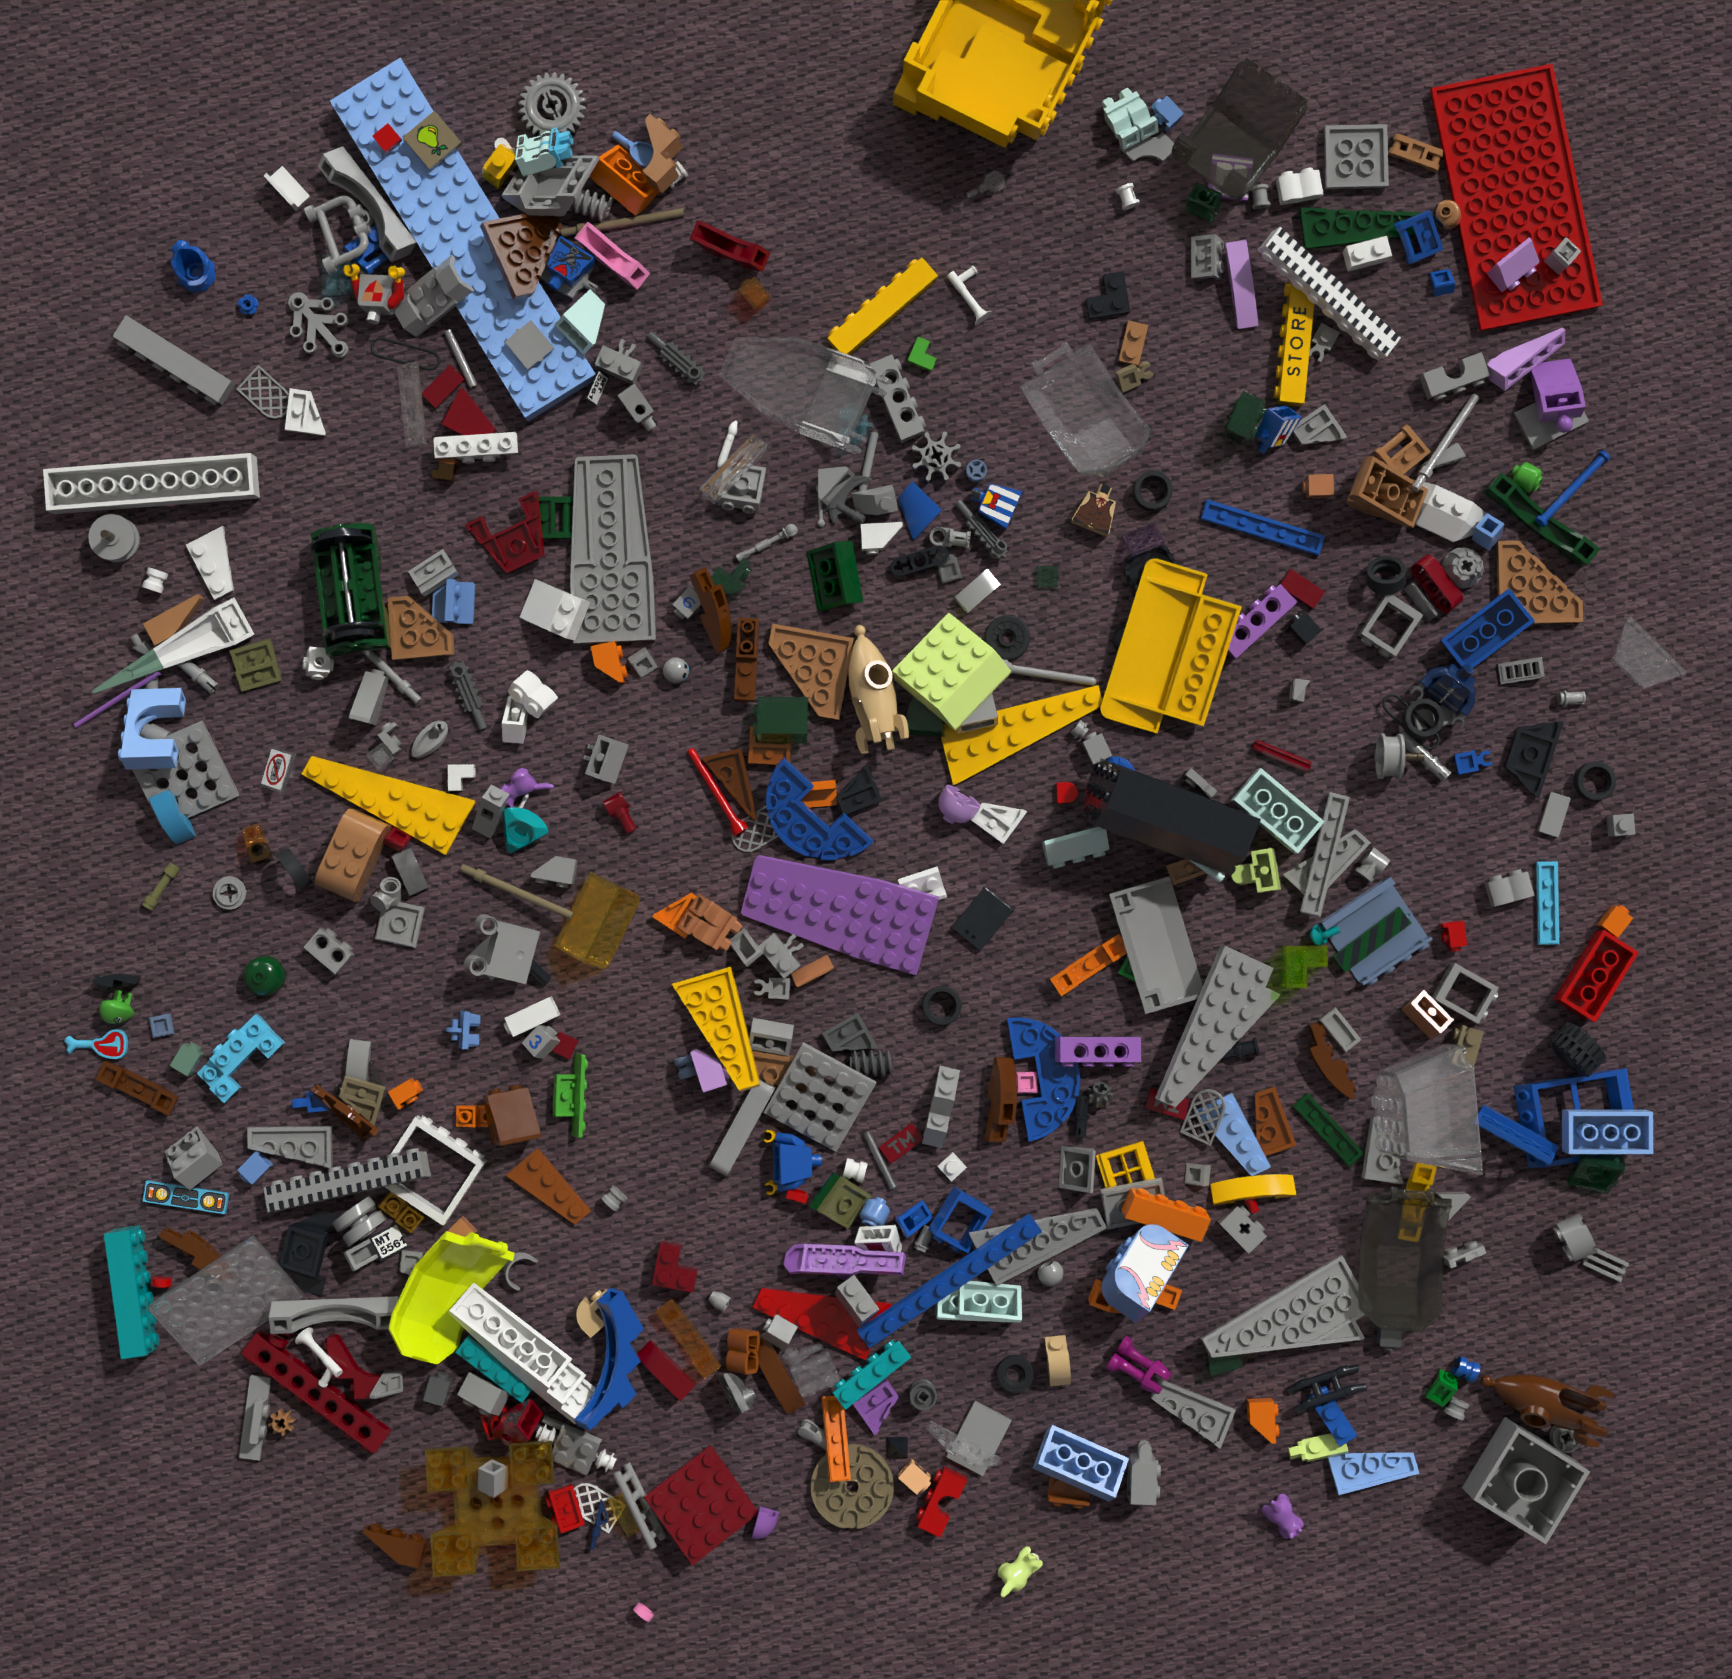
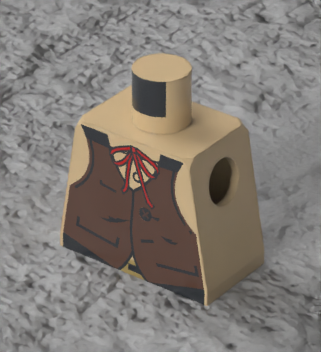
M1100 484L1097 494L1089 491L1073 516L1071 523L1107 537L1110 532L1116 504L1115 501L1108 499L1112 488Z

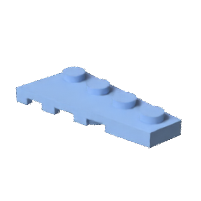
M1231 1092L1223 1096L1226 1108L1215 1136L1251 1176L1271 1168L1233 1093ZM1219 1098L1215 1100V1103L1218 1106L1222 1104V1101ZM1211 1102L1207 1104L1206 1107L1207 1109H1210L1214 1107V1105ZM1204 1107L1197 1109L1198 1113L1204 1111ZM1223 1107L1218 1108L1220 1114L1222 1113ZM1216 1110L1209 1112L1211 1118L1218 1117ZM1206 1113L1199 1115L1203 1122L1209 1120ZM1219 1119L1213 1121L1215 1128L1217 1126ZM1210 1122L1206 1124L1210 1130L1213 1129Z
M1413 1452L1346 1453L1328 1457L1338 1495L1420 1474Z

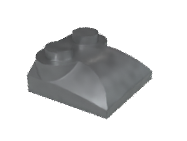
M716 1373L734 1412L743 1413L755 1405L754 1400L757 1398L753 1389H748L739 1377L731 1373Z

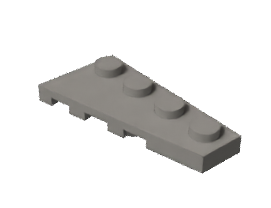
M1356 829L1339 840L1328 888L1371 844ZM1314 856L1283 874L1303 895Z
M332 1126L247 1128L248 1149L297 1159L306 1163L318 1164L327 1168L333 1167Z
M1157 1378V1384L1163 1387L1160 1394L1151 1393L1150 1398L1221 1449L1235 1414V1408Z

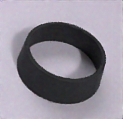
M287 848L275 854L303 892L313 881L292 851Z

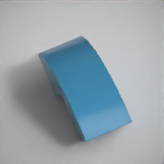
M166 790L149 798L159 822L175 844L178 845L196 837L189 818L180 812L174 793Z

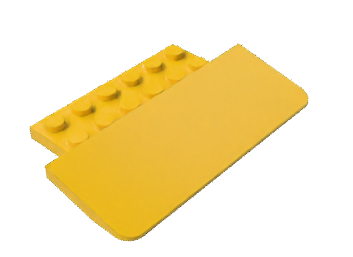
M1150 559L1147 561L1100 710L1105 718L1154 733H1158L1163 714L1204 726L1242 606L1203 595L1202 591L1208 574L1160 559Z

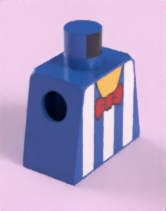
M1287 405L1268 408L1255 434L1256 438L1261 441L1258 450L1268 455L1272 447L1284 445L1302 419V416Z
M989 484L986 492L974 488L970 499L981 504L978 510L980 515L1006 530L1022 491Z

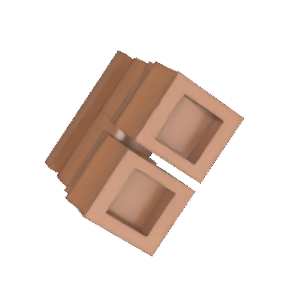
M699 893L689 909L707 921L705 922L687 911L678 927L685 933L693 935L716 950L719 948L727 951L731 941L726 938V935L729 931L737 934L742 925L731 913Z

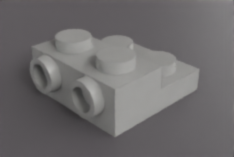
M736 463L730 464L723 472L720 490L724 486L726 488L722 492L719 491L718 505H721L725 510L740 508L748 514H752L754 511L759 512L766 468L743 464L737 472L730 475L740 466V463L734 468L732 466Z

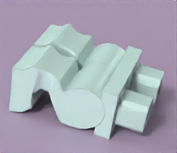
M1126 88L1119 93V101L1114 102L1112 98L1102 101L1105 121L1112 132H1114L1115 138L1119 139V144L1123 150L1140 142V138L1144 140L1159 132L1158 120L1154 116L1150 117L1148 108L1139 97L1137 91L1132 93Z

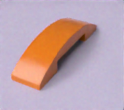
M1117 934L1050 978L1060 996H1063L1081 982L1127 954L1121 935Z

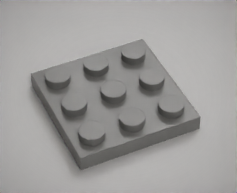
M1387 124L1327 125L1324 127L1325 189L1388 188Z

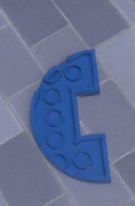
M784 757L773 770L768 782L766 808L773 829L786 845L807 857L812 856L821 858V860H838L841 857L860 853L873 843V839L845 813H842L830 826L820 819L801 801L814 788V785Z
M1023 1017L1007 1018L1014 1060L1035 1056L1041 1096L1021 1100L1028 1141H1033L1052 1133L1071 1114L1079 1095L1078 1062H1074V1066H1062L1061 1062H1055V1037H1062L1056 1030L1034 1019Z

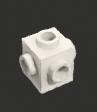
M309 647L306 657H303L302 668L306 669V676H311L315 680H322L328 676L330 671H333L334 661L326 655L325 648Z

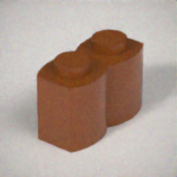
M744 1328L730 1329L727 1337L729 1349L726 1357L727 1370L746 1375L756 1373L759 1364L757 1353L760 1345L759 1331Z

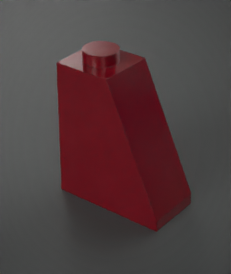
M460 387L442 425L459 435L497 433L498 431L465 389Z

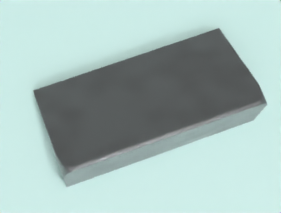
M1416 579L1404 588V591L1428 622L1441 613Z

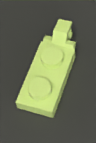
M1331 1433L1303 1439L1297 1442L1298 1446L1291 1447L1288 1450L1290 1460L1301 1457L1302 1461L1307 1462L1348 1453L1347 1444L1340 1447Z

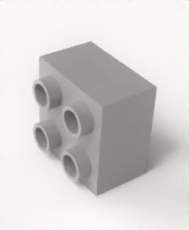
M1504 1417L1462 1486V1489L1479 1504L1544 1544H1547L1590 1471L1572 1457Z

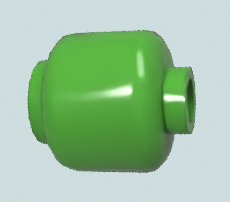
M1528 462L1523 463L1521 466L1516 465L1510 475L1513 477L1512 481L1518 484L1525 493L1535 492L1544 478L1541 476L1542 471Z

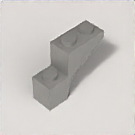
M944 1066L939 1067L922 1144L939 1148L943 1147L950 1114L955 1101L960 1070Z

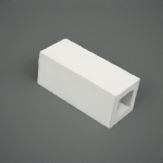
M551 996L506 1017L504 1027L507 1033H512L514 1037L561 1014Z

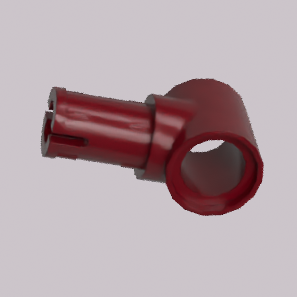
M620 791L604 800L603 804L610 816L618 819L625 833L628 834L637 829L628 813L630 806Z

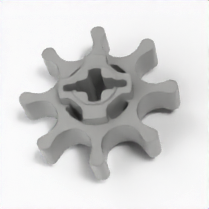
M926 432L924 438L927 440V446L925 448L912 446V451L918 452L922 456V460L919 463H914L912 468L916 470L922 466L926 467L929 472L926 476V482H930L931 475L934 472L941 473L946 482L949 476L946 474L945 469L948 466H955L958 469L961 467L960 462H955L951 458L952 452L960 450V444H956L954 447L946 446L944 440L947 437V432L942 433V438L938 442L932 441L929 433ZM933 449L937 455L941 454L940 464L936 459H932Z

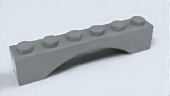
M343 146L324 153L318 168L330 183L351 193L368 209L378 228L379 247L388 259L393 262L410 255L416 244L413 235L408 232L400 218L395 215L389 204L378 193L376 187L371 184L365 173L354 162L352 156L348 154Z
M399 1297L272 1301L269 1313L270 1333H293L312 1324L328 1321H352L368 1325L376 1330L388 1329L392 1312Z

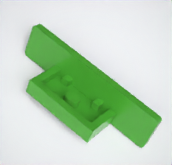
M579 1053L574 1054V1074H554L552 1115L572 1116L571 1136L576 1138H582L585 1132L583 1112L586 1110L584 1091L587 1089L585 1071L588 1067L586 1056Z

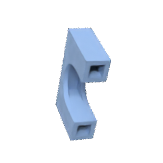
M181 688L131 689L130 698H127L128 713L124 716L125 731L121 734L122 749L118 751L119 761H122L126 770L176 768L178 748L174 739H145L140 736V732L148 722L154 719L184 717L186 699Z

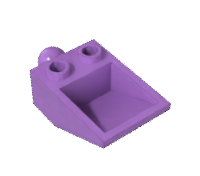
M1571 359L1541 362L1530 371L1539 423L1556 421V428L1559 432H1569L1573 427L1571 418L1581 417L1586 407L1582 386Z

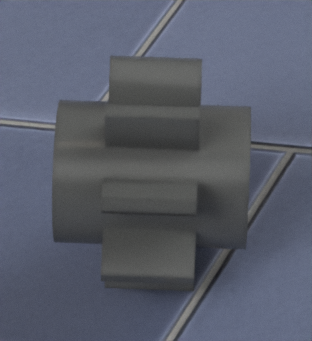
M1103 1082L1093 1083V1087L1088 1088L1087 1096H1089L1088 1102L1097 1108L1107 1107V1103L1112 1102L1113 1099L1112 1087H1108Z

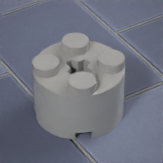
M1580 1214L1560 1221L1553 1227L1560 1242L1564 1241L1565 1243L1562 1249L1569 1261L1573 1260L1574 1262L1598 1252L1586 1224L1584 1225L1581 1220L1583 1218Z

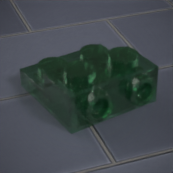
M1582 1154L1567 1178V1185L1608 1194L1612 1187L1616 1186L1620 1175H1623L1626 1165L1623 1163V1157L1613 1154H1601L1599 1158Z

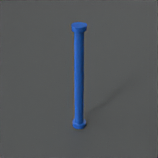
M1601 450L1598 453V457L1542 515H1538L1535 518L1536 523L1541 527H1545L1548 524L1547 521L1604 462L1610 460V455L1606 451Z

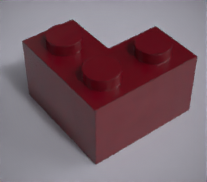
M661 1241L652 1285L694 1292L698 1268L678 1265L682 1244Z

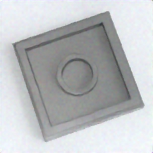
M402 902L395 906H390L385 912L380 914L375 939L416 948L425 907Z

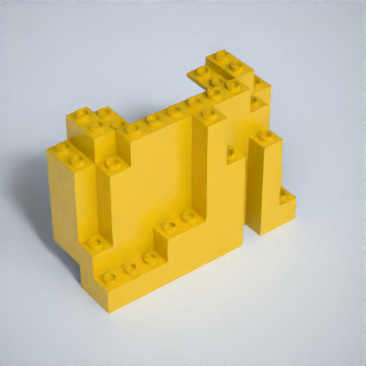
M940 0L919 43H912L904 59L903 75L894 91L893 105L913 115H916L917 111L937 121L942 116L1006 148L1008 143H1013L1017 131L1038 141L1040 135H1045L1049 123H1053L1057 114L1054 110L1057 104L1062 105L1066 93H1064L1066 86L1071 87L1076 76L1074 73L1079 74L1085 56L1082 54L1085 49H1090L1094 41L1092 35L1095 30L1099 31L1104 21L1101 19L1103 9L1106 5L1110 6L1112 0Z

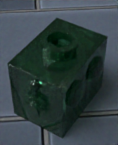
M1196 182L1187 196L1186 212L1212 223L1221 209L1222 193Z

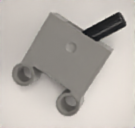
M487 914L479 915L476 918V929L486 935H491L485 959L477 955H469L465 959L464 967L468 972L476 976L485 974L526 984L529 973L543 986L550 981V975L533 959L540 931L499 921ZM489 919L490 927L484 930L483 923ZM479 960V967L473 970V962Z

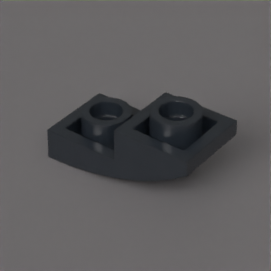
M127 973L111 974L94 978L92 983L98 984V988L103 990H111L113 987H118L119 981L120 985L132 987L133 984L140 983L141 975Z

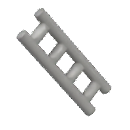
M628 1462L623 1465L625 1470L623 1475L619 1470L613 1473V1476L649 1550L657 1546L654 1538L658 1537L659 1541L667 1536L657 1516L643 1498L645 1492L631 1463ZM629 1480L635 1490L632 1494L626 1484ZM638 1499L640 1500L641 1505L644 1509L642 1512H640L635 1502ZM647 1518L653 1527L651 1531H649L645 1522Z

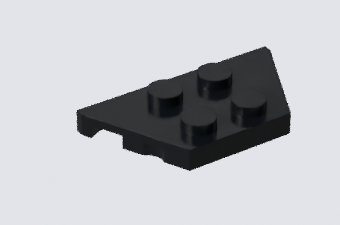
M1563 721L1516 728L1504 768L1536 798H1540L1564 723Z

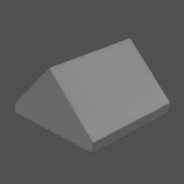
M1061 1146L1058 1188L1093 1193L1096 1153L1093 1148Z

